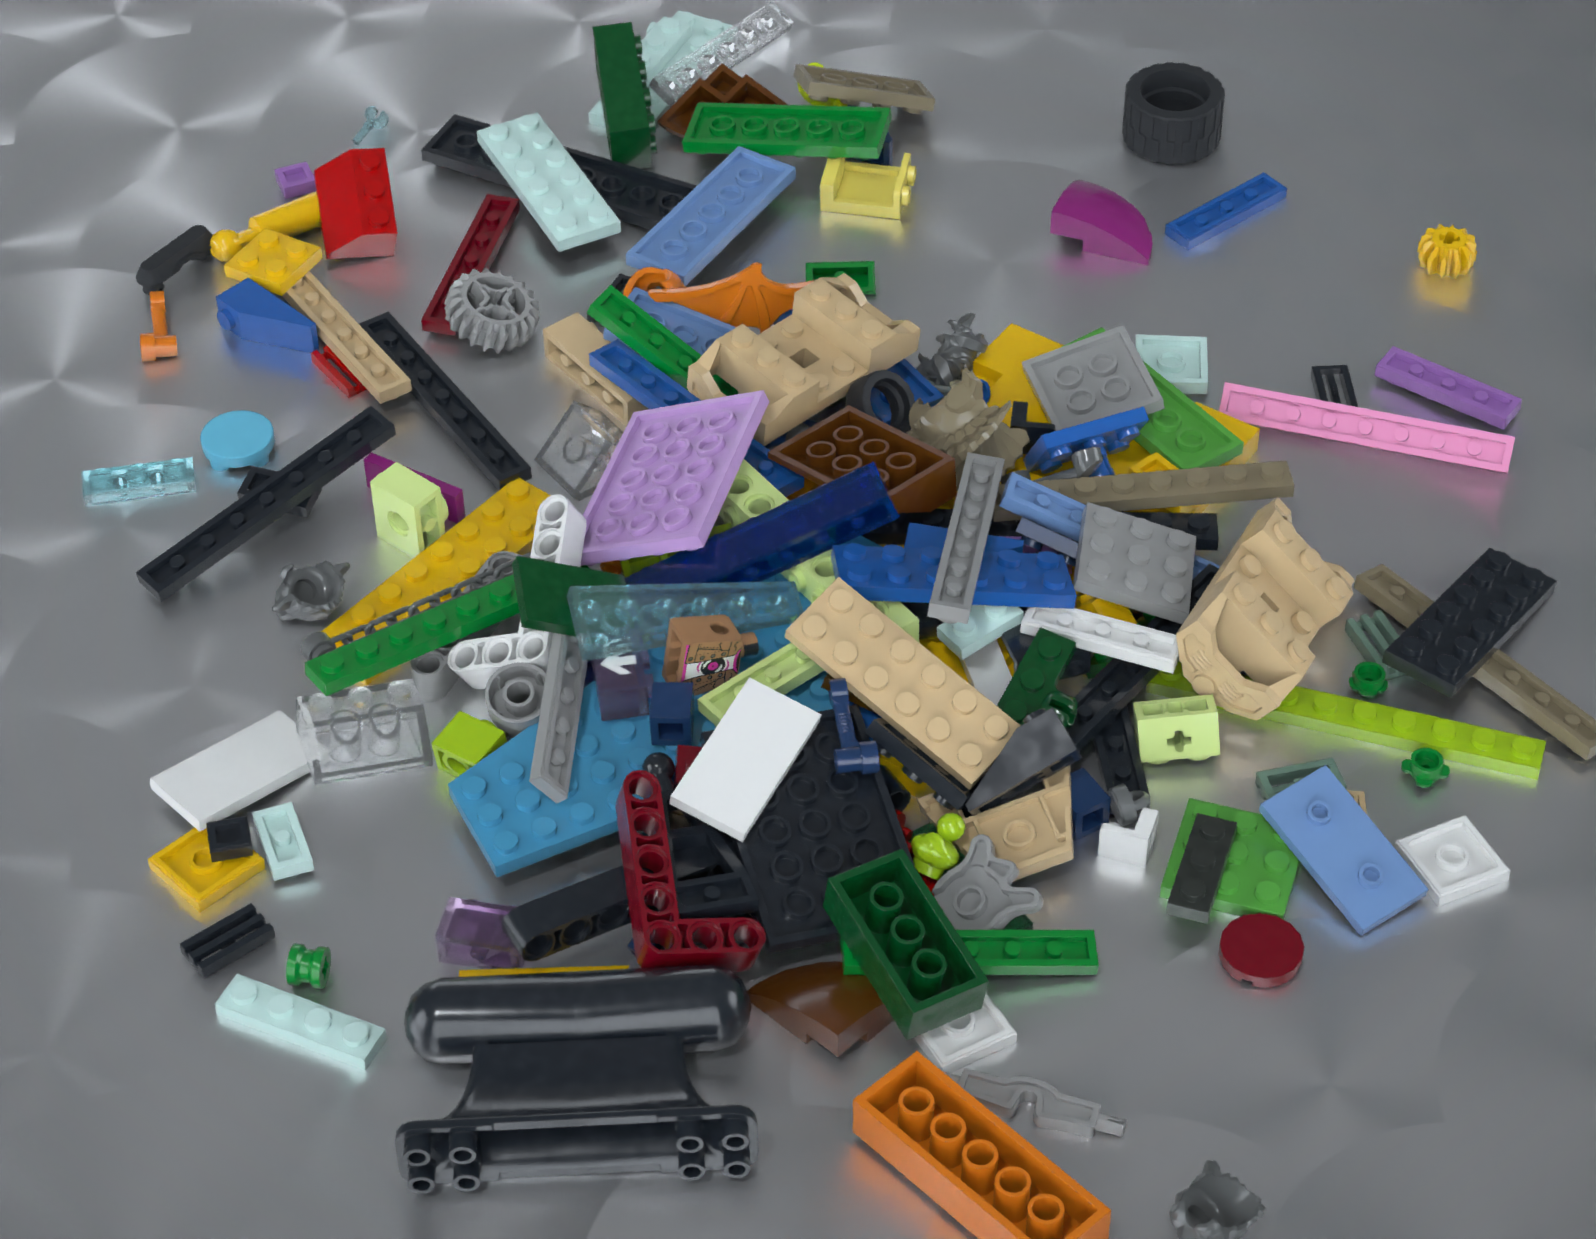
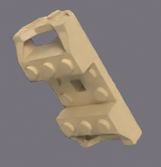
M845 273L838 277H820L794 293L792 315L757 335L744 324H741L716 339L695 363L688 366L687 389L700 400L725 397L726 395L720 391L712 377L717 374L739 391L738 394L764 390L769 404L753 438L763 446H766L844 397L851 384L859 378L875 371L887 370L918 350L921 329L908 319L893 321L867 301L858 283Z
M1279 497L1256 512L1176 634L1183 676L1192 684L1193 690L1199 695L1213 694L1216 706L1224 708L1227 712L1256 721L1278 708L1282 700L1304 677L1316 657L1309 650V644L1320 627L1343 612L1353 595L1351 586L1355 581L1342 566L1323 561L1320 554L1305 542L1292 525L1291 510ZM1244 670L1253 681L1245 679L1240 672Z

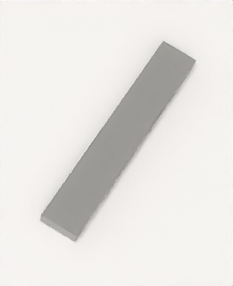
M553 633L529 782L557 804L568 798L591 639Z

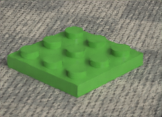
M1189 798L1161 884L1160 898L1169 899L1196 815L1199 813L1237 822L1236 835L1212 910L1237 916L1263 913L1274 915L1284 920L1300 865L1297 857L1262 814Z

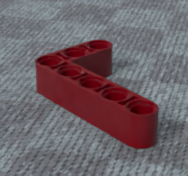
M643 770L632 771L623 781L615 808L635 956L641 968L715 965L730 969L732 972H742L750 969L757 960L766 939L764 928L759 922L745 917L679 918L661 787L658 779L650 772ZM633 794H634V795H639V796L642 797L643 799H638V798L634 797ZM637 831L645 832L649 836H643L639 834ZM642 868L650 869L655 874L647 873ZM647 906H654L658 908L660 912L653 911L649 909ZM736 941L745 943L749 948L739 946ZM694 942L701 943L708 949H701ZM652 944H660L666 950H659L655 948Z

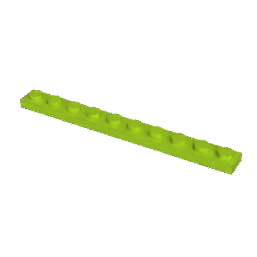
M1179 660L1173 674L1160 671L1146 685V693L1167 698L1200 696L1193 690L1192 684L1183 676L1182 663ZM1241 674L1245 679L1253 681L1248 675ZM1295 686L1282 700L1278 708L1261 718L1414 752L1419 748H1431L1438 751L1443 759L1535 780H1538L1546 745L1545 740ZM1216 706L1217 709L1225 710L1222 707Z

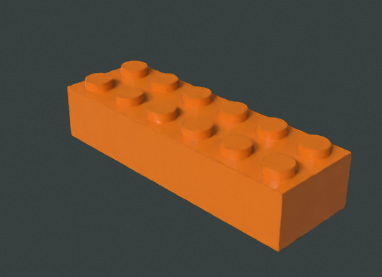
M915 1051L853 1099V1132L978 1239H1109L1111 1209L918 1051Z

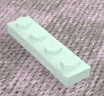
M240 974L235 975L215 1003L216 1013L219 1016L365 1071L387 1040L386 1029Z

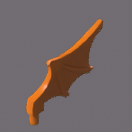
M754 262L744 270L712 283L683 288L649 289L648 295L655 302L678 303L732 326L738 327L744 324L747 327L757 328L762 333L770 328L782 314L793 309L794 293L813 282V280L789 284L778 283L765 277L762 272V264Z

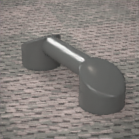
M1092 447L1075 452L1071 455L1074 468L1033 481L1090 477L1102 464L1101 450L1099 447ZM1028 470L1014 471V473L1031 480ZM1011 473L1001 477V484H1006Z

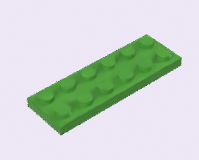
M1102 327L1098 328L1066 345L1097 335L1099 333L1105 332L1106 330ZM1144 362L1163 398L1164 409L1147 415L1149 421L1139 431L1140 435L1134 438L1138 444L1150 454L1159 453L1178 469L1220 466L1243 453V441Z

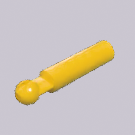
M316 191L250 217L248 229L238 233L229 229L217 231L210 240L211 254L219 261L228 262L265 228L289 237H295L321 226Z

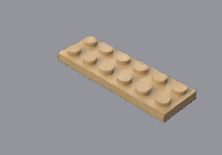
M840 577L785 631V638L833 678H845L850 692L969 790L988 772L1015 730L1021 726Z

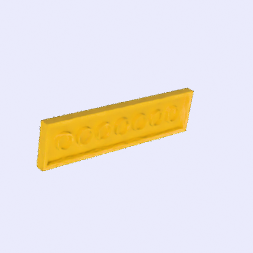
M521 478L509 482L321 632L333 638L360 625L368 624L370 621L404 606H411L412 603L443 589L454 587L456 584L474 577L487 559L494 553L509 551L524 555L531 552L539 506L551 495ZM451 593L440 597V603L452 598ZM426 603L417 608L419 611H423L431 606L429 603ZM408 612L396 616L397 621L409 617ZM384 621V622H382V623H380V624H378V625H375V626H373V627H375V629H376V631H377V630H379V629H381V628H384V627H386V626H388V625H387L386 622ZM364 631L352 635L353 640L365 636ZM342 641L335 643L336 648L344 645ZM382 673L363 680L361 683L367 686Z

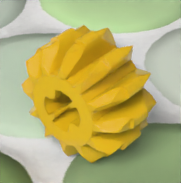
M1438 224L1436 229L1427 228L1426 233L1421 236V241L1418 243L1417 252H1419L1420 267L1426 268L1430 275L1439 274L1441 279L1444 276L1456 279L1458 274L1467 275L1477 257L1475 236L1467 234L1466 228L1456 229L1454 225L1444 227L1442 224Z

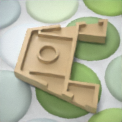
M1070 765L1041 781L1044 787L1043 790L967 818L964 816L962 809L957 810L954 807L953 810H949L941 805L933 797L934 793L917 799L921 813L935 827L940 817L946 813H956L962 817L965 822V832L961 838L953 841L952 844L965 857L968 853L970 842L975 836L983 834L989 836L995 846V857L1012 861L1018 867L1019 875L1014 881L1074 859Z

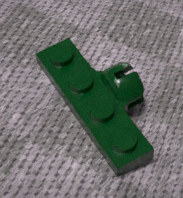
M1040 627L999 700L997 707L1021 726L1024 724V718L1039 709L1047 711L1053 708L1065 728H1071L1077 715L1076 708L1078 702L1076 698L1060 692L1056 686L1076 651V642Z

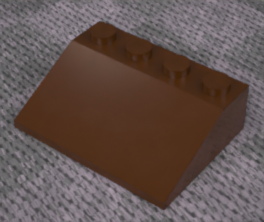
M850 405L768 451V458L872 513L931 512L957 496L954 457Z

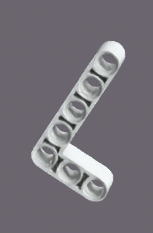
M561 494L551 495L539 506L530 558L580 567L586 533V519L565 496ZM520 620L518 633L469 639L457 643L449 652L448 665L450 669L474 689H485L488 680L497 670L512 663L523 662L533 664L546 673L553 633L521 627Z

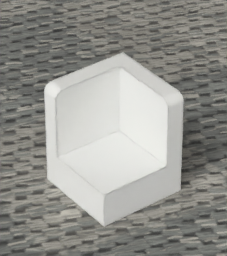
M1146 807L1143 808L1135 827L1128 825L1124 827L1116 822L1103 823L1099 833L1098 856L1146 867L1156 840L1159 811Z

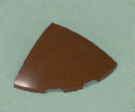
M721 63L705 81L699 78L657 121V125L678 137L684 138L698 102L788 104L747 74L741 77Z
M842 961L817 962L790 968L764 979L747 990L750 1001L754 1006L802 1042L807 1044L814 1039L837 1057L860 1038L868 1043L894 1021L867 976L843 975Z

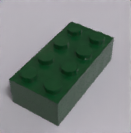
M632 22L593 26L596 72L610 159L640 169L652 168L651 154H657L654 114L651 113L650 109L651 96L649 87L646 85L647 74L645 61H642L641 56L643 53L640 34L634 35Z
M903 848L828 878L823 908L906 1040H910L982 1009L989 980Z

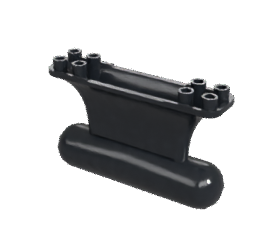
M715 965L448 977L438 978L425 983L411 995L405 1012L404 1026L407 1039L413 1050L425 1061L442 1065L471 1064V1070L464 1094L458 1105L449 1115L442 1119L409 1121L402 1124L396 1130L395 1148L399 1172L402 1178L408 1181V1188L414 1193L425 1194L431 1192L435 1188V1184L453 1183L456 1189L468 1192L476 1190L480 1186V1182L499 1181L501 1178L642 1171L678 1172L679 1176L685 1180L700 1179L705 1175V1171L723 1170L725 1175L731 1178H741L748 1175L750 1165L758 1159L759 1155L757 1117L750 1108L742 1105L711 1106L706 1103L692 1084L684 1053L716 1052L731 1047L745 1034L752 1005L743 980L727 968Z

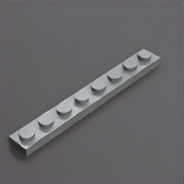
M967 453L927 617L937 618L942 622L950 624L957 622L968 624L1005 462L1003 458Z

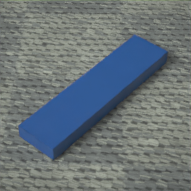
M1263 172L1166 224L1165 235L1185 249L1190 250L1286 198L1287 188Z

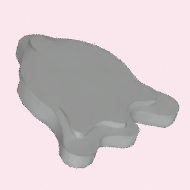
M984 834L977 835L971 840L964 860L958 866L945 873L932 890L936 901L955 930H1003L1015 917L1040 911L1044 903L1043 897L1037 889L1011 886V883L1019 875L1018 867L1012 861L995 857L994 843L989 836Z

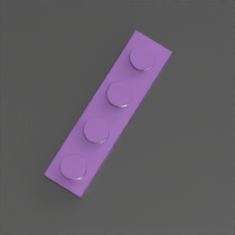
M1394 346L1376 365V377L1503 430L1521 408V398Z

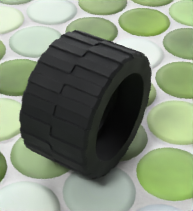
M1158 63L1139 70L1138 73L1130 77L1125 87L1122 126L1124 142L1128 145V148L1136 152L1140 157L1156 163L1160 162L1170 165L1188 164L1189 162H1196L1203 157L1209 156L1213 153V150L1217 149L1221 140L1225 90L1222 87V83L1210 72L1186 63Z

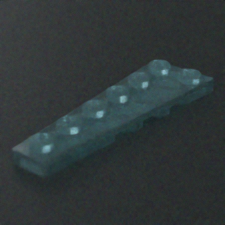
M795 581L570 586L566 595L582 660L599 659L664 647L667 642L670 618L724 614L731 619L738 632L741 633L791 624L803 613Z

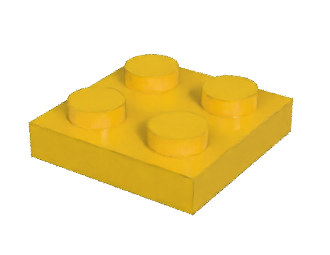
M265 228L224 265L226 276L229 278L243 281L249 277L269 292L283 296L323 257L321 247Z

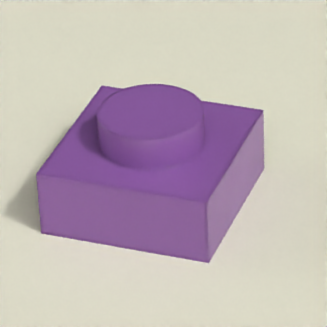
M307 162L274 169L276 181L285 199L300 197L316 191L314 175Z

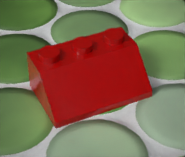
M385 148L350 149L315 169L314 180L326 259L394 256L398 232Z

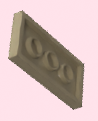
M802 64L795 65L793 77L809 95V98L825 102L828 101V98L840 99V102L852 106H858L860 102L872 103L873 107L891 108V106L903 107L905 112L912 114H922V110H934L935 97L918 80Z

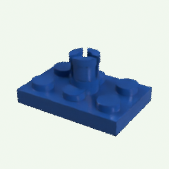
M1143 406L1041 435L1024 457L1025 467L1029 473L1041 470L1042 474L1050 473L1063 466L1062 463L1072 461L1071 455L1075 452L1099 447L1103 461L1090 477L1115 475L1113 468L1110 466L1106 451L1108 450V453L1111 455L1122 452L1130 447L1129 443L1140 435L1139 431L1149 421L1146 410Z

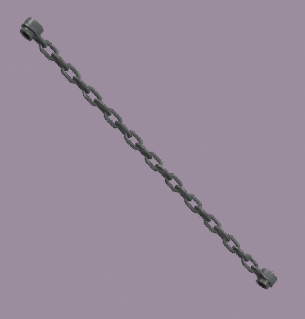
M805 423L799 424L787 433L785 442L810 427ZM531 552L526 553L522 556L530 558ZM515 559L499 565L496 569H490L466 579L454 587L443 589L412 603L411 606H404L374 619L368 624L360 625L333 638H330L324 632L312 633L303 641L301 653L309 661L337 649L335 643L338 641H342L344 645L356 641L353 640L352 635L364 631L365 636L363 637H366L513 574V571L505 574L502 570L511 567ZM493 575L494 580L483 584V578ZM470 584L474 587L464 593L460 590ZM451 593L452 598L440 603V597ZM426 603H429L431 606L423 611H419L417 608ZM408 612L409 617L397 621L396 616ZM385 621L388 626L376 631L373 626Z

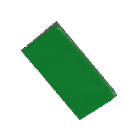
M875 261L807 262L805 264L806 281H815L820 277H838L845 273L858 283L864 296L876 295Z

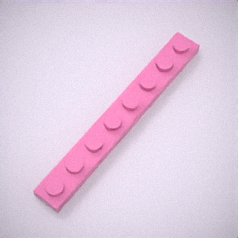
M1228 382L1224 384L1219 412L1250 425L1508 474L1515 441L1513 436Z

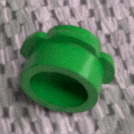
M1362 662L1352 672V677L1349 678V685L1352 690L1362 697H1375L1378 693H1384L1388 687V681L1385 680L1386 672L1381 665L1375 662Z

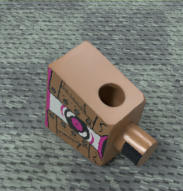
M724 614L670 618L662 676L666 682H693L694 696L713 690L738 675L740 658L758 654L759 644L757 637L752 631L740 634L731 619Z

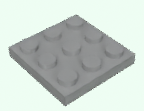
M1124 325L1022 362L1023 372L1049 424L1055 425V431L1143 406L1147 415L1164 409L1163 398Z
M1087 502L1082 512L1073 580L1074 589L1080 593L1183 624L1190 610L1196 536L1150 522L1143 518L1118 512L1109 507Z

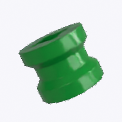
M294 943L287 960L286 979L288 985L299 986L302 983H310L315 989H324L331 967L329 947L319 946L314 950L307 949L304 944Z

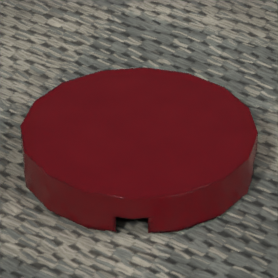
M1256 913L1243 915L1226 926L1222 931L1218 954L1223 968L1231 977L1240 982L1242 979L1251 981L1252 986L1266 988L1280 986L1295 977L1299 967L1302 965L1305 946L1301 934L1291 923L1274 915Z

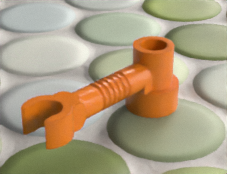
M149 291L153 333L140 334L142 362L156 361V357L177 356L176 335H168L164 291Z

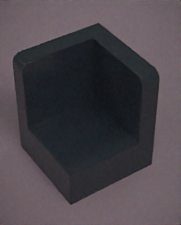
M1013 401L1010 428L1026 430L1030 442L1023 447V454H1028L1041 435L1055 431V425L1027 422L1028 402Z

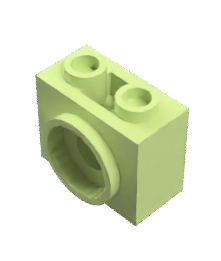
M395 462L370 481L377 537L414 558L445 534L444 521L447 520L449 511L439 486L398 462Z

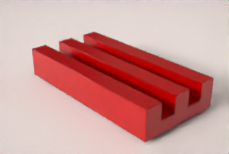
M328 346L323 347L324 353L322 354L318 350L311 352L312 362L348 398L367 390ZM327 359H331L357 386L354 387Z

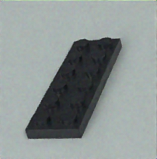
M1489 548L1385 650L1382 663L1452 698L1553 594L1557 580L1545 575L1539 569L1530 568L1512 559L1504 552Z

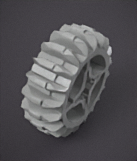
M485 268L482 273L473 269L470 274L462 273L460 278L454 280V283L450 286L445 300V319L450 322V330L458 331L459 339L470 340V346L478 344L483 347L484 352L488 348H493L497 353L503 348L512 352L516 346L522 348L524 343L534 335L540 318V312L538 311L539 301L534 299V291L526 290L525 282L514 281V275L504 276L500 270L497 273H491L488 268Z

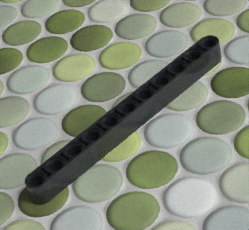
M880 765L894 809L902 812L910 802L911 793L886 765ZM718 830L736 855L730 835ZM706 845L673 850L677 882L726 874ZM623 865L517 906L507 913L502 920V931L521 957L526 961L533 962L631 923ZM642 868L647 873L655 874L650 869ZM647 906L649 909L653 911H660L658 908L654 906Z

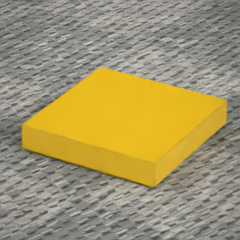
M193 828L148 858L149 868L199 912H202L265 869L264 858L254 850L252 856L212 862L207 828L200 832Z

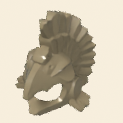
M967 368L962 370V380L949 382L951 390L937 405L930 407L928 402L923 405L921 398H918L912 405L909 412V423L912 430L909 431L908 435L955 458L957 491L968 452L1005 459L1002 476H1004L1008 470L1015 469L1016 460L1023 457V447L1030 442L1026 430L1009 428L1007 424L1002 422L1006 413L1012 407L1011 401L1009 400L1001 408L996 405L988 407L983 399V383Z

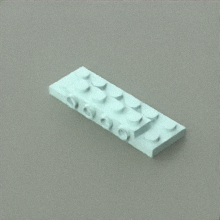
M679 10L672 18L663 16L658 23L651 22L649 24L647 36L641 39L643 53L641 56L642 61H645L646 85L650 90L651 113L654 114L656 129L658 128L657 121L704 74L735 37L734 25ZM600 99L589 112V123L605 128Z

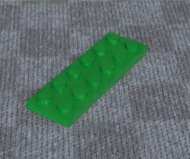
M698 102L683 138L682 145L684 153H698L702 155L709 153L731 154L738 146H741L767 157L777 155L799 158L809 156L831 159L838 157L859 158L863 160L879 159L892 120L891 108Z

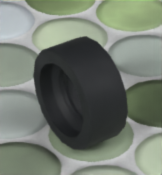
M888 370L875 371L851 384L846 394L845 407L850 405L877 419L870 402L871 390L874 387L885 395L890 404L892 413L890 426L904 433L911 429L909 412L915 403V399L907 382L898 374Z

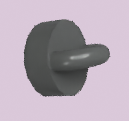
M1123 783L1109 788L1108 796L1111 798L1110 806L1118 823L1124 827L1137 822V810L1145 808L1150 802L1148 793L1141 790L1129 792Z

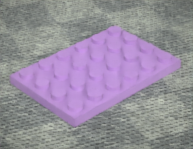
M764 390L633 412L583 513L586 519V533L581 565L592 566L602 562L626 561L636 557L660 556L670 552L694 551L704 548L769 404Z

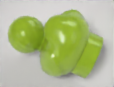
M946 813L940 817L936 826L938 833L918 834L914 836L911 842L914 854L913 863L916 870L935 880H939L945 870L953 868L959 862V853L952 842L958 840L964 834L965 822L956 813Z

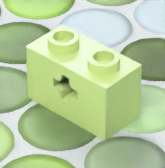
M1213 694L1133 702L1135 738L1142 763L1148 762L1159 765L1167 763L1169 760L1186 758L1200 761L1207 759L1209 756L1220 755L1218 710Z

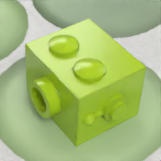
M459 711L431 745L438 769L458 777L504 745L507 739L505 731L497 728L490 721L485 719L479 720Z

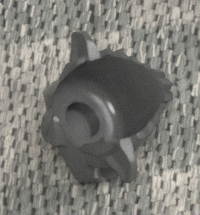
M968 313L958 321L951 319L947 321L954 330V333L952 335L942 333L936 337V341L940 342L941 346L931 360L928 357L922 356L921 353L918 354L921 364L916 369L924 377L929 375L932 378H937L935 385L950 386L949 382L962 377L963 369L973 370V361L977 358L978 352H986L988 342L985 340L984 334L979 333L975 335L972 329H970L976 314Z
M325 560L323 563L316 564V567L293 568V564L283 567L280 573L283 582L276 591L275 604L272 607V611L277 613L281 621H291L295 618L304 621L328 619V616L337 609L342 601L343 585L346 582L343 575L350 569L349 562L332 565L331 562Z
M1207 1160L1201 1175L1194 1179L1189 1188L1176 1194L1175 1204L1170 1209L1169 1217L1177 1231L1178 1239H1240L1258 1218L1263 1217V1211L1266 1207L1261 1203L1262 1199L1247 1190L1246 1186L1240 1183L1237 1177H1231L1230 1173L1222 1174L1217 1161Z

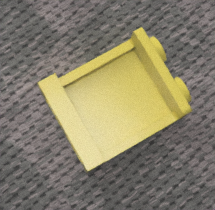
M904 153L900 167L849 162L841 157L828 158L820 182V211L900 220L903 206L909 207L911 186H914L916 181L917 167L911 166V153Z

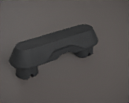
M195 225L143 261L136 274V281L143 286V292L150 295L149 291H162L165 287L163 282L179 272L185 263L195 259L202 261L212 255L210 252V240L213 234L205 226Z

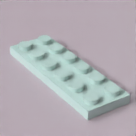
M538 112L523 115L520 118L501 124H494L477 131L478 143L558 252L621 233V221Z

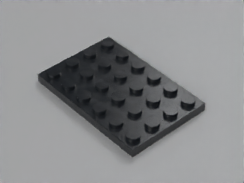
M849 706L856 740L858 742L870 741V737L865 733L866 726L859 706ZM832 709L818 712L821 714L819 724L744 841L741 842L731 837L736 856L747 870L759 898L758 912H755V915L766 933L765 946L768 954L840 940V933L823 908L828 878L902 848L914 865L881 769L879 768V773L862 775L860 771L836 773L834 749L841 748ZM714 730L701 733L700 743L702 748Z

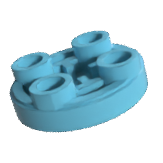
M246 410L230 411L214 417L204 426L200 436L202 451L210 461L211 467L217 471L246 466L262 467L269 462V453L275 444L274 430L271 422L259 413Z

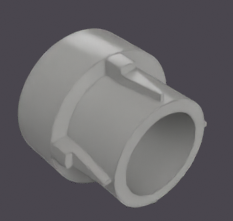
M523 662L508 664L497 670L487 682L485 701L489 716L497 728L505 731L506 738L512 739L529 726L539 722L546 673L533 664Z

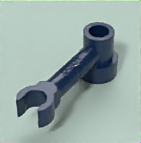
M830 679L829 701L834 711L841 748L834 749L836 773L860 771L862 775L879 773V754L876 741L858 742L856 740L849 707L846 679Z

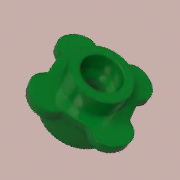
M1431 748L1415 750L1411 755V760L1405 759L1401 764V770L1406 774H1410L1416 781V785L1422 788H1429L1433 782L1440 778L1446 779L1450 774V768L1443 764L1442 755Z

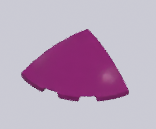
M1075 180L1063 191L1051 211L1050 233L1083 240L1082 251L1143 265L1149 264L1152 252V235L1145 218L1133 204L1105 187L1083 180Z

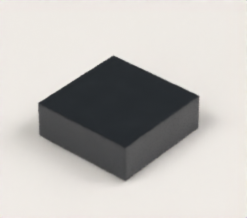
M247 816L206 823L212 862L253 855Z

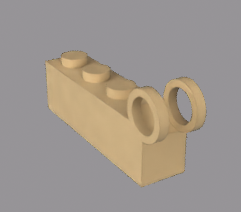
M576 312L543 329L545 357L624 426H627L633 412L648 410L647 407L590 366L589 353L611 343L603 339V333L598 330L593 322L587 321Z

